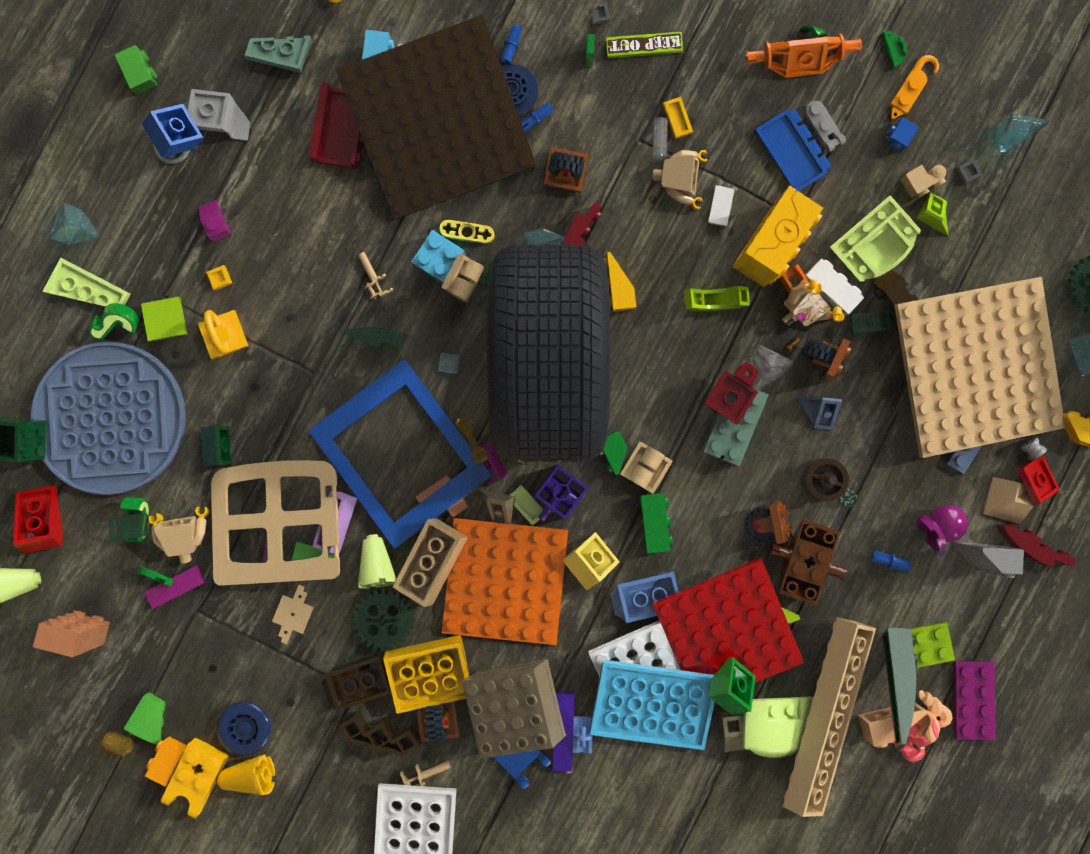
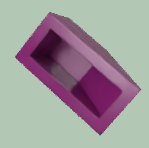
M217 200L199 207L200 220L209 239L217 242L232 235Z

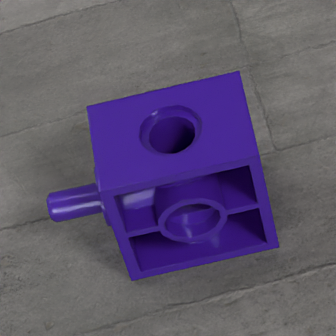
M557 465L535 494V497L542 501L545 506L538 518L545 521L549 514L553 512L558 513L566 520L589 488Z

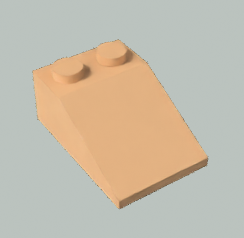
M915 703L911 727L927 714L926 709ZM891 707L858 714L863 738L874 747L883 748L888 746V743L895 741Z

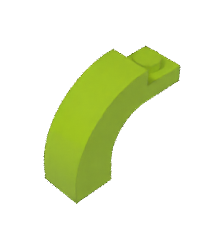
M745 286L714 290L691 288L684 290V303L686 309H690V311H716L750 306L749 289Z

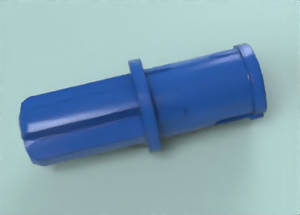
M512 25L508 38L504 41L505 47L500 57V61L503 63H512L515 50L519 47L518 41L522 33V27Z
M548 102L544 103L536 111H531V115L521 122L523 127L527 124L523 128L525 134L535 125H540V121L553 112V108Z
M874 551L871 555L872 562L885 565L889 569L895 568L906 573L910 570L911 561L895 557L894 554L888 555Z

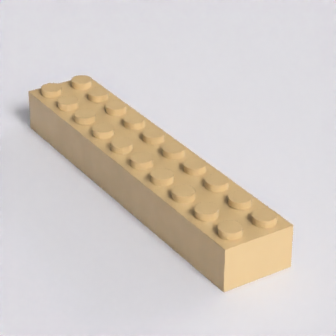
M837 617L833 624V633L831 640L827 644V654L822 662V671L816 683L815 696L811 700V710L806 718V727L800 739L801 745L795 757V766L789 778V787L784 795L783 807L802 817L823 816L875 635L876 628L857 621Z

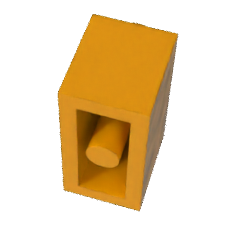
M170 736L163 741L161 740L155 748L157 752L155 757L151 758L146 766L148 771L145 777L166 787L187 745Z

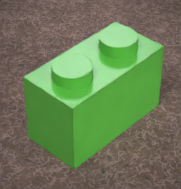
M134 45L115 54L130 89L136 95L158 86L155 81L157 78L156 73L152 67L149 68L147 63L149 58L144 50L141 51Z

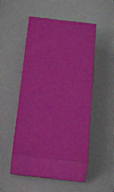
M198 565L172 577L173 583L171 586L160 583L144 591L151 608L154 609L206 583Z

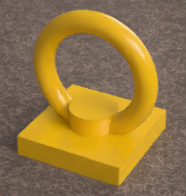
M207 310L204 313V321L198 323V326L212 360L248 347L235 310L219 316L211 310Z

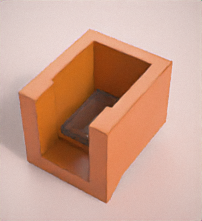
M799 264L786 271L779 278L788 294L803 279L809 283Z

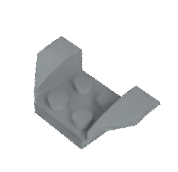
M191 89L189 100L184 106L198 129L226 132L231 139L248 141L250 122L235 103L230 93Z

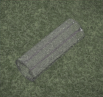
M663 117L653 119V158L655 159L667 158L668 119Z

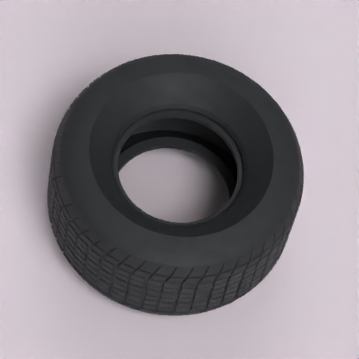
M516 244L501 249L494 257L490 270L487 305V389L491 438L497 453L503 458L511 459L515 462H518V460H521V462H538V460H541V462H557L558 460H561V462H568L569 460L570 462H577L578 460L583 462L597 457L603 451L607 439L610 407V298L607 266L603 255L595 248L587 247V245L583 244L580 247L577 244H570L569 246L568 244H561L560 247L557 244H550L549 246L548 244H541L540 247H537V244H530L529 246L528 244H521L518 247Z

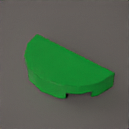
M891 31L882 32L881 37L891 69L893 70L903 62L907 54V46L902 37L893 34Z
M139 566L137 573L167 586H171L173 583V579L145 567Z

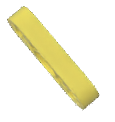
M445 220L440 224V232L447 239L487 245L492 243L495 238L493 229L486 225L454 220ZM451 225L452 229H457V226H460L458 230L459 236H456V231H450L449 234H446L444 228ZM465 227H470L473 230L470 237L462 235V230ZM475 229H479L478 233L482 234L488 231L491 237H487V240H484L482 235H477L478 239H475Z

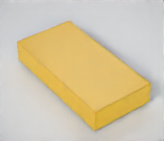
M678 97L664 102L662 105L674 140L693 134L682 98Z

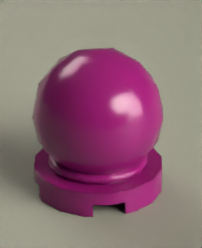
M950 504L938 506L931 512L929 517L923 515L916 519L919 532L921 530L924 531L928 537L924 540L934 551H941L946 548V542L952 543L961 539L966 534L969 525L964 511Z

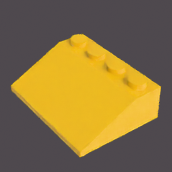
M461 635L385 651L383 660L396 713L466 699L462 681L469 677Z

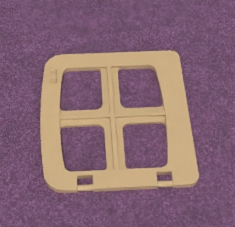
M299 460L253 463L223 468L217 471L211 482L214 582L217 585H238L337 578L340 574L338 499L336 491L337 475L334 467L325 461ZM307 476L319 478L321 489V507L319 509L282 510L280 483L282 477ZM264 478L266 481L265 512L229 515V485ZM326 486H331L332 497H326ZM320 524L322 526L323 547L321 556L285 562L282 549L283 528L286 526ZM266 529L268 561L266 563H239L230 560V530ZM334 546V558H328V547Z

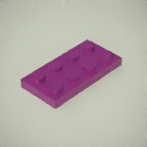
M953 661L954 738L957 740H995V662Z

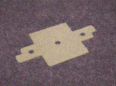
M298 585L293 599L282 595L272 622L282 626L278 636L282 637L281 642L284 644L288 643L293 630L304 633L313 610L312 606L304 604L307 593L303 591L305 587Z

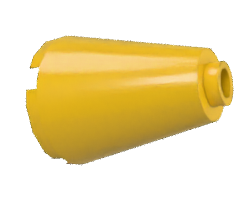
M259 755L222 770L217 777V783L222 790L268 795L272 792L275 783L271 782L272 776L275 775L274 764L269 756Z

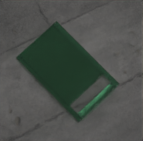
M147 513L108 519L111 542L150 536L149 534H151ZM113 520L117 521L118 539L114 537Z

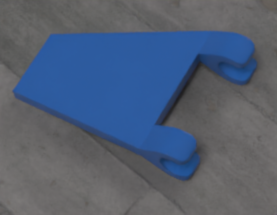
M542 750L494 757L523 789L529 785V780L521 772L536 757L545 767L551 763V760Z

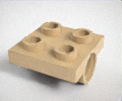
M459 253L441 288L460 301L467 303L484 271V266Z
M639 441L620 475L654 494L673 461Z

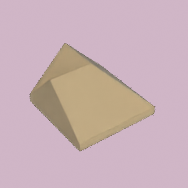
M992 477L982 514L1021 524L1033 508V502L1029 498L1024 484Z

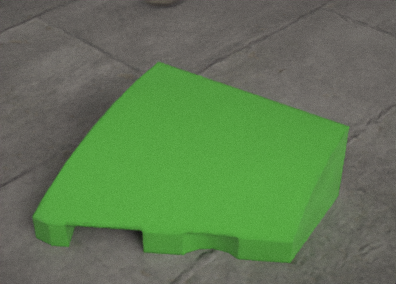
M150 692L145 694L124 729L139 738L158 745L162 740L161 730L164 726L163 712L165 711V701Z

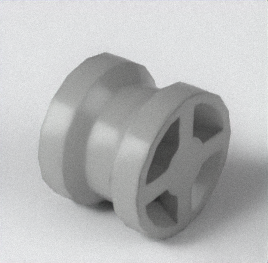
M1037 437L1028 440L1020 448L1028 454L1030 461L1039 458L1047 451L1044 446L1039 444Z

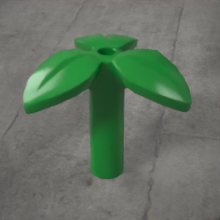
M806 25L799 29V32H811L810 39L830 37L826 31L815 26Z

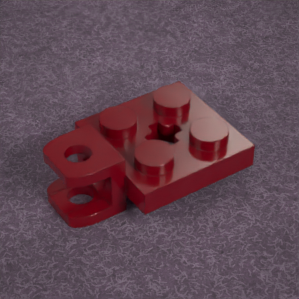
M746 362L740 365L733 375L724 371L703 404L735 425H738L758 394V391L751 386L758 377L759 370ZM745 370L749 372V376L745 375ZM734 393L735 402L731 401L728 403L726 395Z

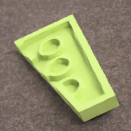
M60 258L43 290L46 293L104 307L111 303L125 305L130 296V293L63 258Z

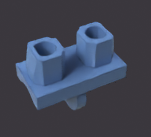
M574 716L573 753H592V735H590L592 717Z

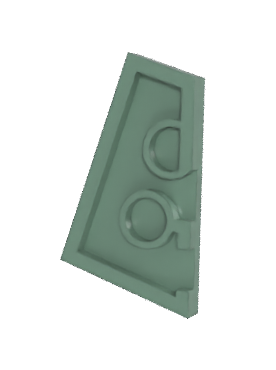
M291 36L286 37V39H274L273 37L251 38L247 46L245 58L301 73L312 39L311 36H304V38H294Z

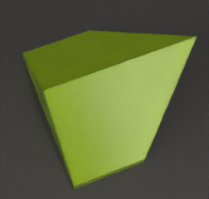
M930 192L916 219L949 236L946 217L947 201Z

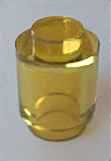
M117 732L106 733L101 743L105 751L122 757L129 754L134 745L132 738Z

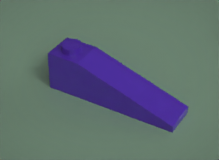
M556 692L566 736L553 747V771H572L574 692Z

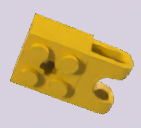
M194 738L188 743L165 790L161 803L169 806L177 796H185L190 804L187 814L196 819L202 812L217 782V777L223 770L230 754Z

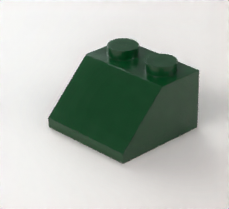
M229 426L201 427L199 442L202 443L200 461L203 462V466L231 465Z

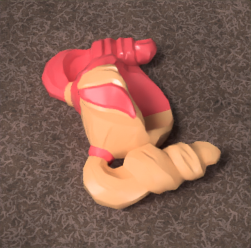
M923 690L918 691V697L928 707L926 710L927 714L910 728L906 745L898 750L910 762H916L923 758L925 747L937 740L940 728L948 726L953 718L951 711L942 705V702L937 697H932L929 692H924Z

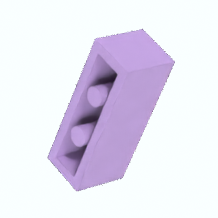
M332 491L329 492L328 497H332ZM337 492L339 553L357 501L356 497L343 492ZM319 524L312 547L323 551L322 526ZM334 546L328 547V553H334Z

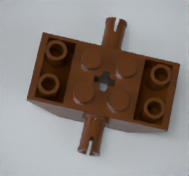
M802 519L792 536L788 549L772 543L770 548L778 550V552L769 550V555L784 559L780 572L778 593L817 605L827 574L843 580L846 575L840 574L838 571L847 573V568L831 563L840 531ZM805 559L810 560L808 565L804 562Z

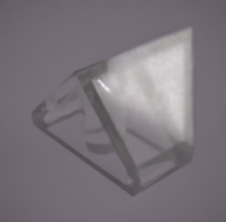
M758 344L750 356V364L759 370L758 377L753 383L754 389L758 390L784 376L793 361Z

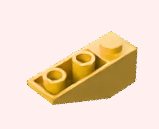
M607 252L604 260L608 269L609 298L612 312L635 310L634 287L612 254Z

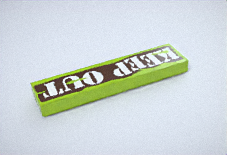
M682 32L606 37L607 58L682 53Z

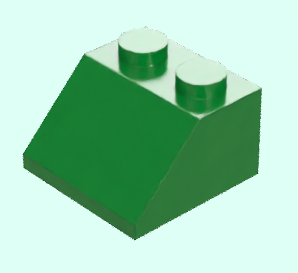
M729 658L711 678L708 697L731 715L751 712L755 675L734 658Z

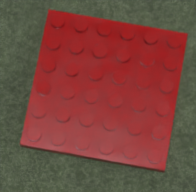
M761 558L652 602L682 671L715 675L729 658H734L755 675L756 683L804 663Z

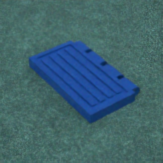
M787 109L756 128L754 132L787 184L796 191H801L828 173L827 169L832 166L825 155L818 158L822 150L815 139L808 142L812 135L806 125H797L802 121L797 111L794 109L789 112Z

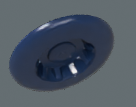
M503 65L501 67L513 100H516L514 104L518 115L524 114L536 102L538 96L537 81L534 75L521 65Z
M238 702L230 705L223 711L217 723V735L220 743L228 752L238 756H249L259 752L268 742L271 733V724L266 712L251 702Z

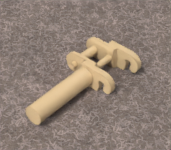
M365 252L360 253L358 257L370 280H372V283L369 284L368 282L365 286V289L368 288L372 295L370 299L376 300L378 296L383 297L393 292V288L384 292L381 290L378 281L385 278L386 274L377 277ZM376 285L379 291L376 294L372 288V286Z
M446 761L421 772L417 764L415 765L418 773L417 777L407 779L403 770L400 771L404 785H411L410 782L418 779L419 783L414 786H424L425 782H422V779L448 770L451 766L449 761Z

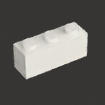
M820 259L805 274L808 281L814 279L817 281V284H821L822 292L820 295L831 306L840 307L844 316L849 315L864 299L861 295V290L856 286H851L847 282L848 279L842 273H837L833 269V265L827 260Z

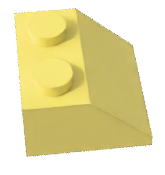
M596 532L562 560L586 590L598 584L619 563V560Z

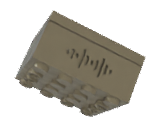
M548 659L477 671L462 681L480 759L550 749L566 736Z

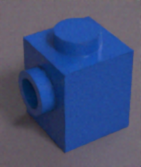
M902 117L895 126L892 125L886 135L889 137L885 143L889 144L891 149L902 152L908 147L919 127Z

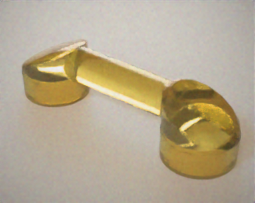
M468 417L459 418L456 425L460 433L466 436L472 448L471 458L476 464L485 462L488 456L485 449L479 447L473 435L474 427L471 419Z

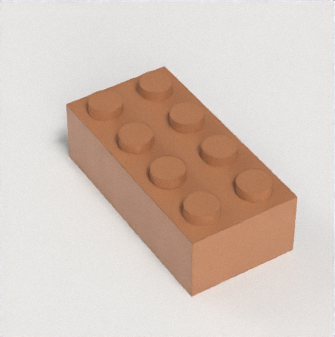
M82 611L66 613L63 616H57V618L39 623L33 647L74 657L104 645L110 622L104 621V618L101 616H85L86 613Z

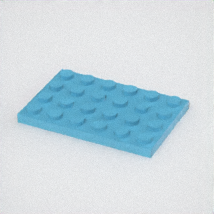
M603 660L591 720L590 735L704 750L714 707V701L708 697L711 678L714 675Z

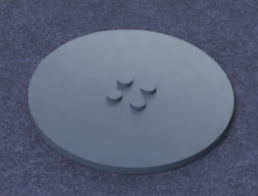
M98 342L72 350L49 368L34 394L31 419L46 421L45 459L42 460L55 476L71 487L84 492L99 495H115L139 489L152 482L167 469L175 458L183 440L186 411L183 395L177 381L160 360L145 350L132 345L118 342Z

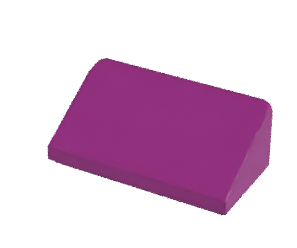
M491 442L474 450L475 454L492 475L485 481L487 486L508 476Z

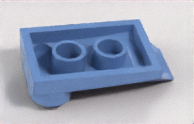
M674 571L618 584L610 593L615 616L629 623L657 616L652 602L679 591Z

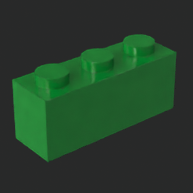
M664 493L639 495L645 552L649 554L670 551V546H673L672 535H668V527H671L670 516H666V508H669L668 497H664Z

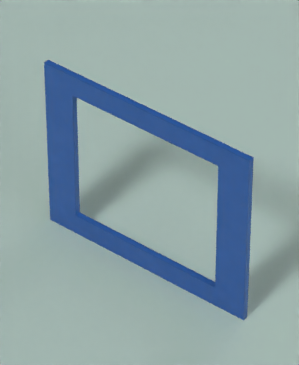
M405 359L309 430V433L394 549L420 531L428 519L437 518L492 476ZM404 385H407L468 468L394 523L333 439Z

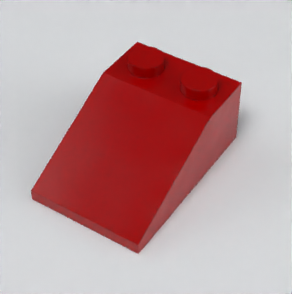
M49 486L16 492L13 545L22 553L62 547L63 528L56 487Z

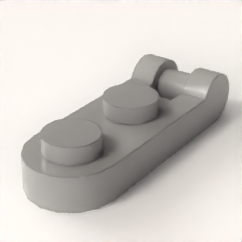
M811 101L805 108V116L826 151L831 152L837 145L841 146L846 143V138L839 131L822 102ZM832 134V136L834 137V139H833V140H830V139L828 138V136H830V135Z

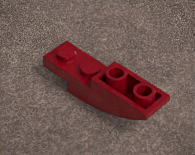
M595 201L585 217L579 213L576 215L567 232L564 244H568V246L570 244H577L578 247L581 244H586V241L581 237L585 238L591 230L589 227L593 221L596 223L602 215L600 212L602 206Z
M1006 522V525L998 524L997 528L1002 536L1014 548L1024 550V556L1049 567H1053L1054 562L1074 567L1076 559L1070 558V554L1061 550L1057 552L1052 551L1051 546L1041 543L1042 538L1035 536L1036 532L1024 529V531L1018 530L1017 525Z

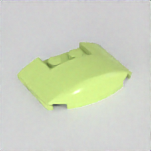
M890 195L830 248L859 281H865V279L881 276L897 266L915 245L916 236L920 234L921 230Z
M813 697L753 699L751 712L744 713L743 748L751 750L756 755L769 758L786 757L798 753L801 745L800 739L805 731L806 718L810 713Z

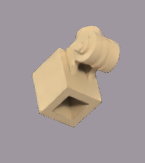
M920 165L905 174L900 180L911 198L916 195L920 198L930 192L929 187L934 185L937 188L946 182L944 179L946 169L942 165H936L927 173L923 165Z

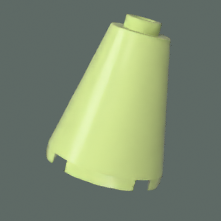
M377 534L366 536L367 539H364L362 544L358 588L370 589V586L380 588L394 585L397 578L383 539L378 537Z
M0 568V603L38 588V584H41L40 573H36L35 569Z

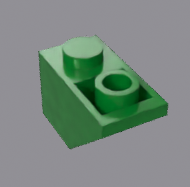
M619 430L607 436L603 451L600 453L601 456L605 455L608 461L605 465L609 473L613 472L614 475L620 473L628 448Z

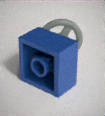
M183 104L150 111L142 122L145 131L153 142V150L156 156L168 164H177L185 160L190 150L195 149L203 138ZM182 153L180 156L175 157V154Z

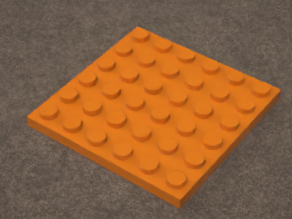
M454 518L453 528L468 538L447 578L442 633L557 645L565 563L562 560L566 557L568 530Z

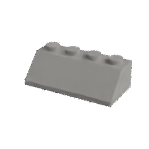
M953 542V546L971 566L978 567V571L1009 578H1015V574H1023L1024 550L994 544Z

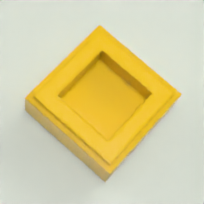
M225 265L206 272L213 290L233 284Z

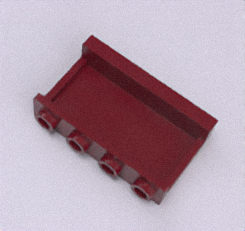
M321 82L309 158L314 163L357 169L358 164H361L362 161L360 150L361 145L364 146V141L344 90L332 88L329 83Z

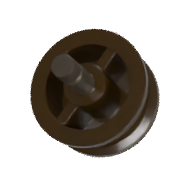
M829 458L816 459L804 469L802 484L807 494L812 498L822 501H833L840 498L846 492L849 485V475L843 464L837 460Z

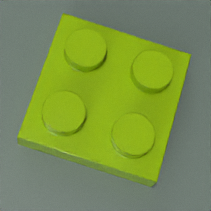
M943 621L909 628L911 629L912 636L915 637V646L913 648L914 654L917 655L918 659L917 668L955 660L947 622Z

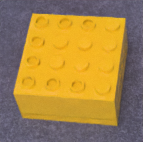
M789 186L772 205L732 267L763 288L767 284L771 285L773 281L775 282L777 278L779 279L789 267L787 263L792 258L794 259L800 251L798 246H801L811 234L809 230L814 225L816 226L822 215L820 212L823 207Z

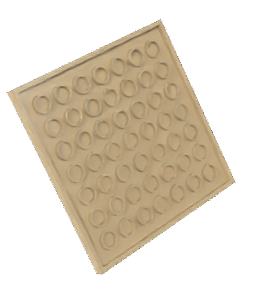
M1042 277L894 305L920 458L1065 428Z

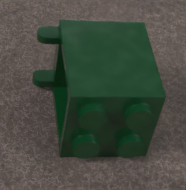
M0 417V461L25 462L45 459L46 421Z

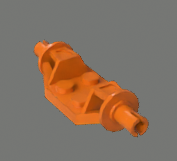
M839 33L836 37L781 41L772 44L764 42L763 50L746 51V63L763 62L765 69H771L785 78L823 74L837 61H843L845 53L861 52L862 41L861 39L845 41L843 35ZM835 49V53L827 57L828 50ZM772 57H779L780 63L772 61Z

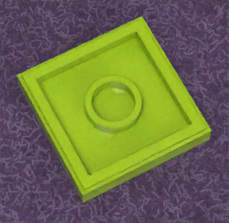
M181 297L141 304L147 340L149 342L187 335Z

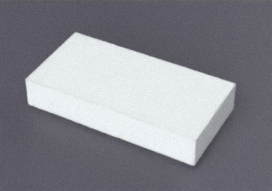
M715 186L708 224L727 227L734 189Z

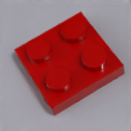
M1043 455L1017 470L1034 505L1041 504L1060 490Z

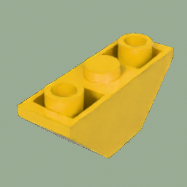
M1075 411L1063 413L1065 430L1070 440L1090 447V417H1087V419L1080 417L1081 414Z

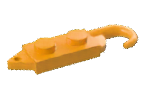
M925 55L916 62L889 105L891 107V120L901 115H906L927 83V76L921 70L924 64L932 62L934 64V73H937L939 63L935 57Z

